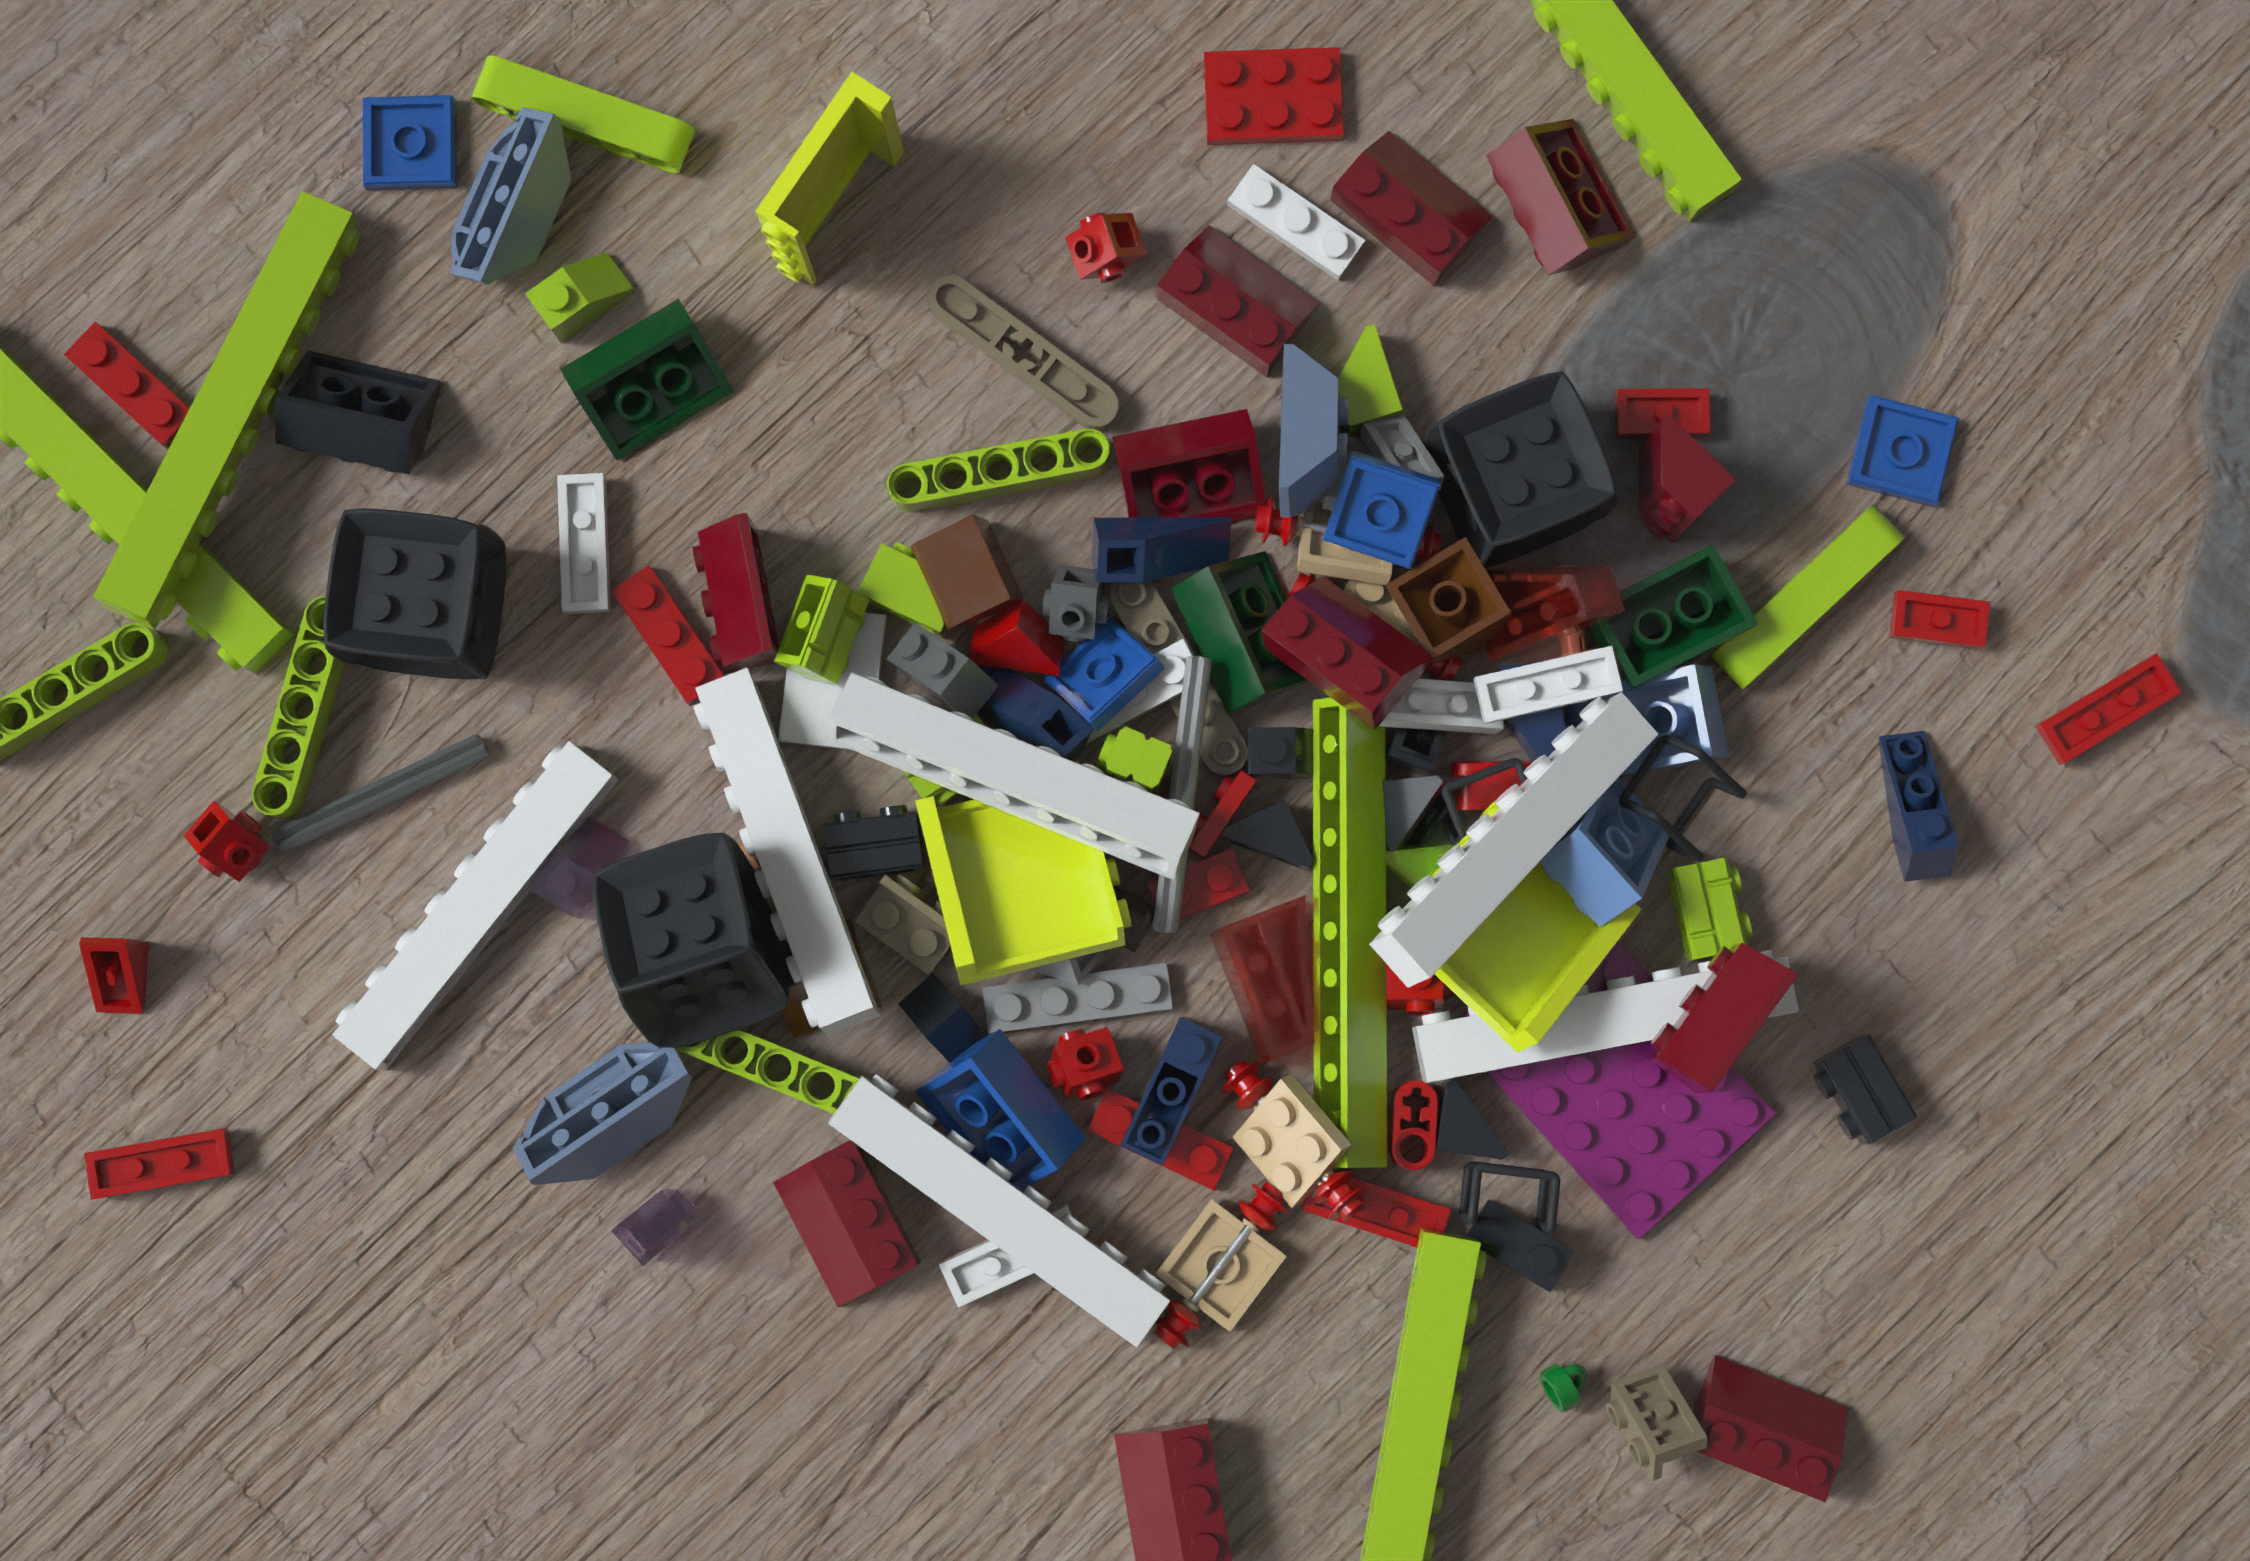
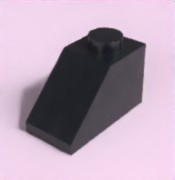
M1248 727L1246 744L1247 774L1254 779H1313V729L1300 727Z
M1490 1200L1485 1202L1477 1216L1476 1223L1470 1227L1465 1235L1481 1242V1251H1486V1254L1548 1292L1552 1291L1574 1254L1573 1250Z

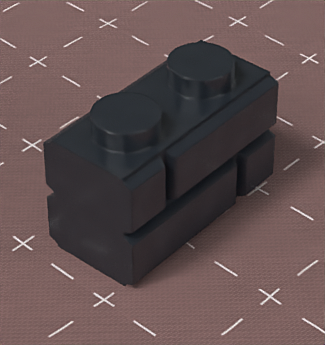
M907 805L883 807L879 809L880 817L864 819L861 817V811L834 814V822L826 823L823 826L830 879L835 882L925 870L918 814L916 812L908 813Z
M1870 1034L1860 1035L1813 1062L1818 1070V1073L1813 1075L1814 1081L1826 1099L1831 1097L1835 1099L1842 1112L1837 1116V1120L1850 1140L1857 1138L1860 1144H1871L1917 1117Z

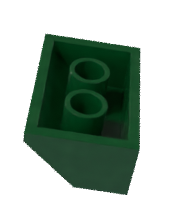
M679 299L560 369L573 394L616 461L734 392V389Z
M1713 544L1590 606L1585 618V623L1599 648L1612 646L1618 672L1633 690L1758 626L1756 618Z
M1266 551L1207 566L1171 588L1179 604V609L1196 642L1201 657L1209 658L1212 662L1210 676L1227 714L1257 705L1309 682L1265 648L1261 630L1287 600Z

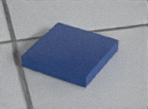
M453 95L363 98V187L366 190L457 188V106Z
M1870 395L1866 400L1846 485L1935 508L1939 504L1959 417Z
M1352 451L1323 541L1411 569L1441 480Z
M1110 617L1108 624L1100 626L1094 640L1087 639L1083 641L1061 662L1059 676L1048 674L1043 680L1098 732L1152 682L1165 667L1156 656Z

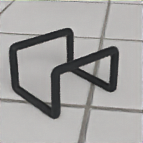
M1663 735L1658 739L1621 793L1619 804L1628 810L1651 819L1669 835L1666 843L1667 848L1697 862H1701L1704 860L1703 853L1681 834V831L1711 787L1740 799H1744L1747 796V792L1701 748L1670 735ZM1666 744L1696 756L1721 779L1708 778L1704 781L1674 827L1656 811L1629 800Z
M1511 758L1444 785L1442 796L1459 835L1457 837L1447 812L1441 822L1452 847L1457 845L1466 836L1467 830L1451 792L1515 767L1521 784H1523L1527 777L1523 773L1525 766L1520 759Z
M1475 1161L1468 1162L1465 1165L1459 1208V1219L1471 1225L1476 1223L1482 1173L1540 1179L1536 1228L1549 1234L1555 1232L1561 1183L1560 1177L1556 1172ZM1549 1181H1551L1547 1223H1545Z

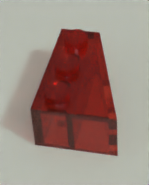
M1497 567L1486 570L1512 613L1508 621L1485 645L1490 662L1530 653L1625 611L1610 567Z
M1305 895L1210 933L1260 1064L1315 1044L1312 992L1308 977L1307 955H1309L1308 939L1306 940Z

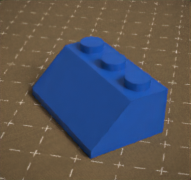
M1001 1029L970 1046L915 1091L948 1134L953 1129L975 1145L971 1154L984 1164L991 1157L1011 1171L1013 1175L1009 1182L1020 1190L1058 1170L1086 1140L1083 1133Z

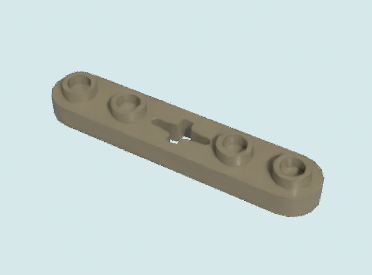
M944 275L931 283L927 293V302L931 313L937 320L1081 426L1100 431L1108 428L1115 422L1118 416L1119 401L1116 393L1110 386L963 278L956 275ZM1008 339L1021 347L1027 342L1032 344L1031 354L1043 366L1039 369L1035 363L1027 359H1022L1019 363L1015 362V351L1003 340Z
M1151 581L1112 583L1109 597H1111L1113 610L1125 630L1153 655L1181 639H1185ZM1209 681L1200 759L1211 773L1226 777L1227 775L1236 774L1243 768L1247 760V746ZM1182 694L1168 701L1178 720Z

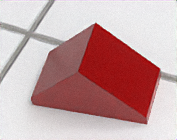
M1022 598L974 627L968 658L976 665L1059 676L1065 639L1061 635L1049 634V623Z
M81 937L79 946L96 1012L143 1013L145 1008L149 942L124 938Z

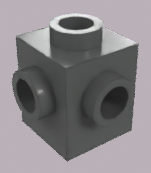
M1060 565L1051 583V589H1046L1043 600V616L1050 617L1049 634L1062 635L1064 639L1074 642L1087 639L1094 640L1101 624H1108L1111 613V597L1104 596L1105 582L1096 581L1094 569Z

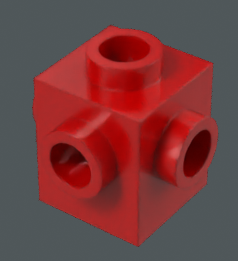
M1097 213L1090 215L1080 221L1081 228L1065 237L1080 280L1099 278L1101 283L1118 280L1127 274L1125 268L1147 255L1132 213Z
M213 801L183 835L200 855L197 861L204 868L219 878L225 872L239 883L248 872L253 871L259 866L264 853L270 848L259 835V831L263 827L243 810L234 815L216 801Z
M1386 964V1000L1389 1010H1406L1407 1015L1424 1016L1434 1014L1435 1009H1445L1444 995H1453V991L1435 974L1422 983L1407 987Z
M1108 1027L1085 1033L1084 1029H1077L1058 1038L1059 1043L1054 1045L1050 1056L1051 1060L1047 1061V1069L1052 1084L1055 1088L1062 1087L1066 1100L1076 1096H1080L1081 1100L1098 1097L1107 1091L1106 1086L1119 1082L1124 1068Z

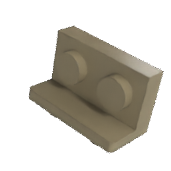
M899 874L894 881L884 875L880 881L881 885L854 922L930 976L951 948L941 905L936 901L931 908L918 899L917 896L922 890Z
M1663 1363L1612 1381L1610 1402L1606 1405L1609 1420L1616 1430L1621 1429L1628 1440V1449L1633 1462L1639 1468L1644 1467L1651 1481L1662 1478L1663 1463L1706 1448L1707 1435Z

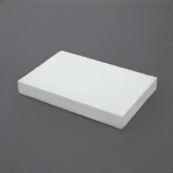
M864 612V624L856 634L848 655V667L841 675L838 685L806 679L793 672V670L787 669L778 737L779 743L854 751L827 740L828 717L851 672L864 678L874 677L880 680L887 623L886 615Z

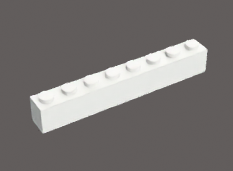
M744 668L696 687L695 689L701 702L694 705L696 716L703 731L710 729L716 744L709 746V751L717 771L722 772L725 770L731 786L724 788V792L734 814L741 812L746 828L739 830L748 855H757L762 870L755 872V877L763 897L768 898L772 896L777 912L771 914L770 918L779 940L787 939L793 955L787 957L786 962L795 984L803 982L808 999L802 1001V1006L810 1026L815 1027L819 1025V1028L828 1037L879 1017V1010L755 678L748 668Z
M851 672L828 717L827 740L1172 880L1175 879L1195 834L1200 813L1191 810L1186 803L1180 800H1167L1149 793L1143 786L1135 782H1122L1105 775L1099 768L1093 765H1080L1062 758L1051 748L1044 746L1035 747L1018 740L1012 733L1003 729H990L974 722L964 713L957 711L948 712L931 705L928 700L919 695H906L891 689L884 682L874 677L864 678Z
M1622 692L1606 701L1600 696L1589 703L1579 714L1583 721L1576 728L1571 725L1552 741L1551 744L1555 747V750L1548 757L1545 754L1540 756L1525 769L1523 773L1527 777L1526 781L1520 787L1514 784L1500 795L1495 801L1499 809L1491 817L1489 814H1486L1478 819L1466 832L1470 839L1462 847L1459 844L1455 845L1438 860L1437 864L1441 868L1433 878L1427 875L1416 883L1407 893L1412 900L1403 909L1398 906L1391 910L1378 923L1377 926L1382 931L1369 945L1407 987L1427 980L1434 975L1658 735L1655 729Z
M568 741L564 747L557 745L547 755L542 763L545 771L535 783L529 781L518 791L513 799L516 807L505 820L501 817L498 818L489 827L483 837L487 843L476 856L473 854L468 855L460 863L454 873V876L458 879L447 893L441 890L431 899L424 911L428 916L416 930L414 927H411L403 934L395 946V949L399 952L389 965L381 964L366 981L365 985L369 989L358 1003L354 1000L351 1001L338 1015L336 1023L339 1024V1027L332 1036L373 1069L387 1070L619 781L616 776L572 742Z
M1772 950L1760 952L1790 969L1788 956L1774 959ZM1710 961L1699 963L1700 973L1682 976L1680 967L1652 972L1654 982L1636 985L1634 976L1606 981L1607 990L1589 994L1588 985H1583L1541 1041L1518 1053L1470 1007H1468L1469 1017L1451 1020L1449 1011L1421 1016L1423 1025L1412 1027L1422 1081L1428 1083L1653 1040L1667 1022L1674 1026L1684 1010L1679 1007V1004L1687 992L1695 984L1701 988L1712 974L1707 969ZM1793 984L1768 1018L1799 1012Z
M875 1074L871 1081L863 1075L859 1078L829 1119V1125L1136 1348L1170 1302L1167 1296L1161 1292L1166 1284L1144 1268L1138 1275L1123 1265L1128 1257L1107 1241H1104L1101 1247H1098L1085 1236L1090 1229L1070 1214L1066 1213L1062 1220L1047 1209L1051 1203L1048 1198L1030 1185H1028L1024 1192L1009 1182L1013 1173L990 1157L986 1164L971 1154L975 1145L952 1129L949 1135L946 1136L932 1125L937 1119L934 1115L916 1102H913L910 1108H907L896 1100L894 1096L899 1090L882 1077Z

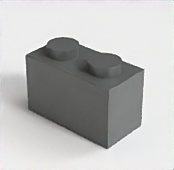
M916 622L886 658L918 687L953 711L964 713L971 719L975 717L999 686L972 660Z

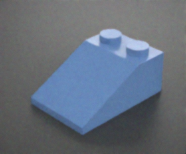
M1690 665L1673 669L1634 690L1625 680L1621 681L1622 693L1655 729L1658 735L1619 776L1620 778L1633 776L1658 739L1663 735H1670L1695 745L1705 751L1713 760L1729 757L1712 666ZM1615 695L1602 697V699L1606 701ZM1593 700L1566 706L1568 716L1571 717L1572 725L1575 728L1583 721L1579 715L1580 712ZM1666 744L1647 773L1702 762L1696 756Z
M1620 777L1611 784L1540 860L1547 876L1553 881L1559 882L1573 897L1578 910L1584 915L1590 916L1599 927L1643 898L1669 839V835L1654 821L1619 804V797L1627 786ZM1634 793L1629 798V800L1645 806Z

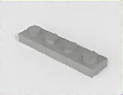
M1167 963L1088 973L1079 985L1057 978L982 987L988 1034H992L998 1029H1001L1002 1032L1173 1009Z

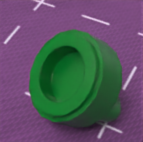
M1554 1363L1540 1372L1541 1386L1557 1410L1565 1413L1580 1404L1578 1393L1582 1391L1587 1383V1371L1584 1366L1572 1364L1563 1369L1560 1365Z

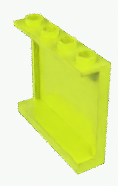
M851 72L755 211L762 226L761 232L767 238L766 244L773 252L771 256L778 262L776 268L796 283H799L802 278L812 285L816 283L817 278L807 254L806 246L870 153L878 156L893 167L897 165L904 154L892 97L854 72Z
M934 796L915 800L960 986L1125 945L1124 928L1131 927L1132 925L1126 900L1117 901L1113 886L1120 885L1114 857L1105 859L1103 851L977 800L965 801L941 808H936Z
M1495 801L1482 813L1480 818L1486 814H1489L1491 817L1499 809ZM1466 834L1458 844L1462 847L1470 837ZM1539 861L1434 974L1518 1053L1541 1041L1642 909L1635 903L1599 927L1590 916H1586L1578 910L1573 897L1559 882L1553 881L1547 876ZM1439 867L1431 877L1433 878L1441 868Z

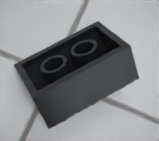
M308 350L275 397L276 444L291 447L301 452H313L339 458L345 462H357L379 467L388 472L410 474L425 449L440 391V380Z

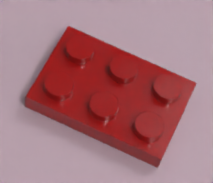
M1340 47L1204 52L1207 145L1342 141L1343 115Z

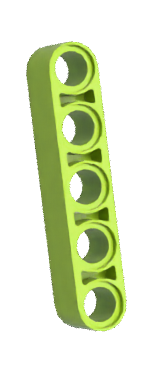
M492 55L486 57L471 100L477 105L515 120L523 107L555 114L560 118L564 137L674 174L680 173L695 133V129L691 125L675 117Z
M1080 429L904 463L896 466L890 472L887 479V489L893 504L898 509L905 512H918L1094 478L1101 475L1108 467L1110 462L1109 443L1107 438L1098 430ZM1085 444L1097 445L1102 451L1101 457L1093 463L1081 461L1076 453ZM1048 452L1056 457L1057 463L1052 470L1041 472L1032 466L1033 458L1039 453ZM1004 461L1012 467V471L1006 479L993 480L986 474L988 467L993 462ZM950 470H960L967 475V479L960 488L949 489L942 484L943 476ZM907 478H914L921 483L920 492L912 498H904L897 493L899 483Z
M1872 504L1754 614L1758 626L1723 643L1710 656L1741 689H1744L1889 554L1905 536Z
M325 596L314 598L308 603L304 611L252 788L251 798L258 811L277 819L295 817L301 812L305 804L346 664L333 657L325 649L324 630L321 625L324 615ZM324 653L327 659L324 670L318 674L311 675L308 668L310 659L315 654ZM311 697L314 703L313 711L307 718L298 719L296 715L298 702L302 698ZM297 741L301 748L300 755L293 763L286 764L283 759V750L288 743ZM284 785L287 790V800L281 807L274 809L270 803V794L277 786Z
M139 623L124 625L1 698L0 761L158 668L165 661L168 654V645L165 638L160 633ZM146 636L149 642L148 649L145 654L135 658L132 652L133 645L138 638ZM106 660L108 672L102 680L95 682L93 669L99 661ZM65 683L68 689V696L62 704L56 706L53 702V693L59 685ZM25 708L27 711V721L24 726L16 730L13 725V717L19 709Z
M742 1029L701 1041L696 1046L685 1045L675 1047L685 1054L832 1114L835 1113L860 1078ZM735 1037L742 1038L748 1047L746 1058L738 1064L728 1061L725 1055L726 1044ZM776 1055H784L791 1063L790 1075L780 1082L773 1080L768 1074L767 1069L768 1063ZM826 1072L833 1078L835 1088L830 1097L822 1100L814 1096L810 1085L815 1075Z

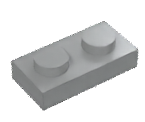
M1404 414L1363 423L1360 437L1374 458L1440 479L1439 490H1441L1444 475Z

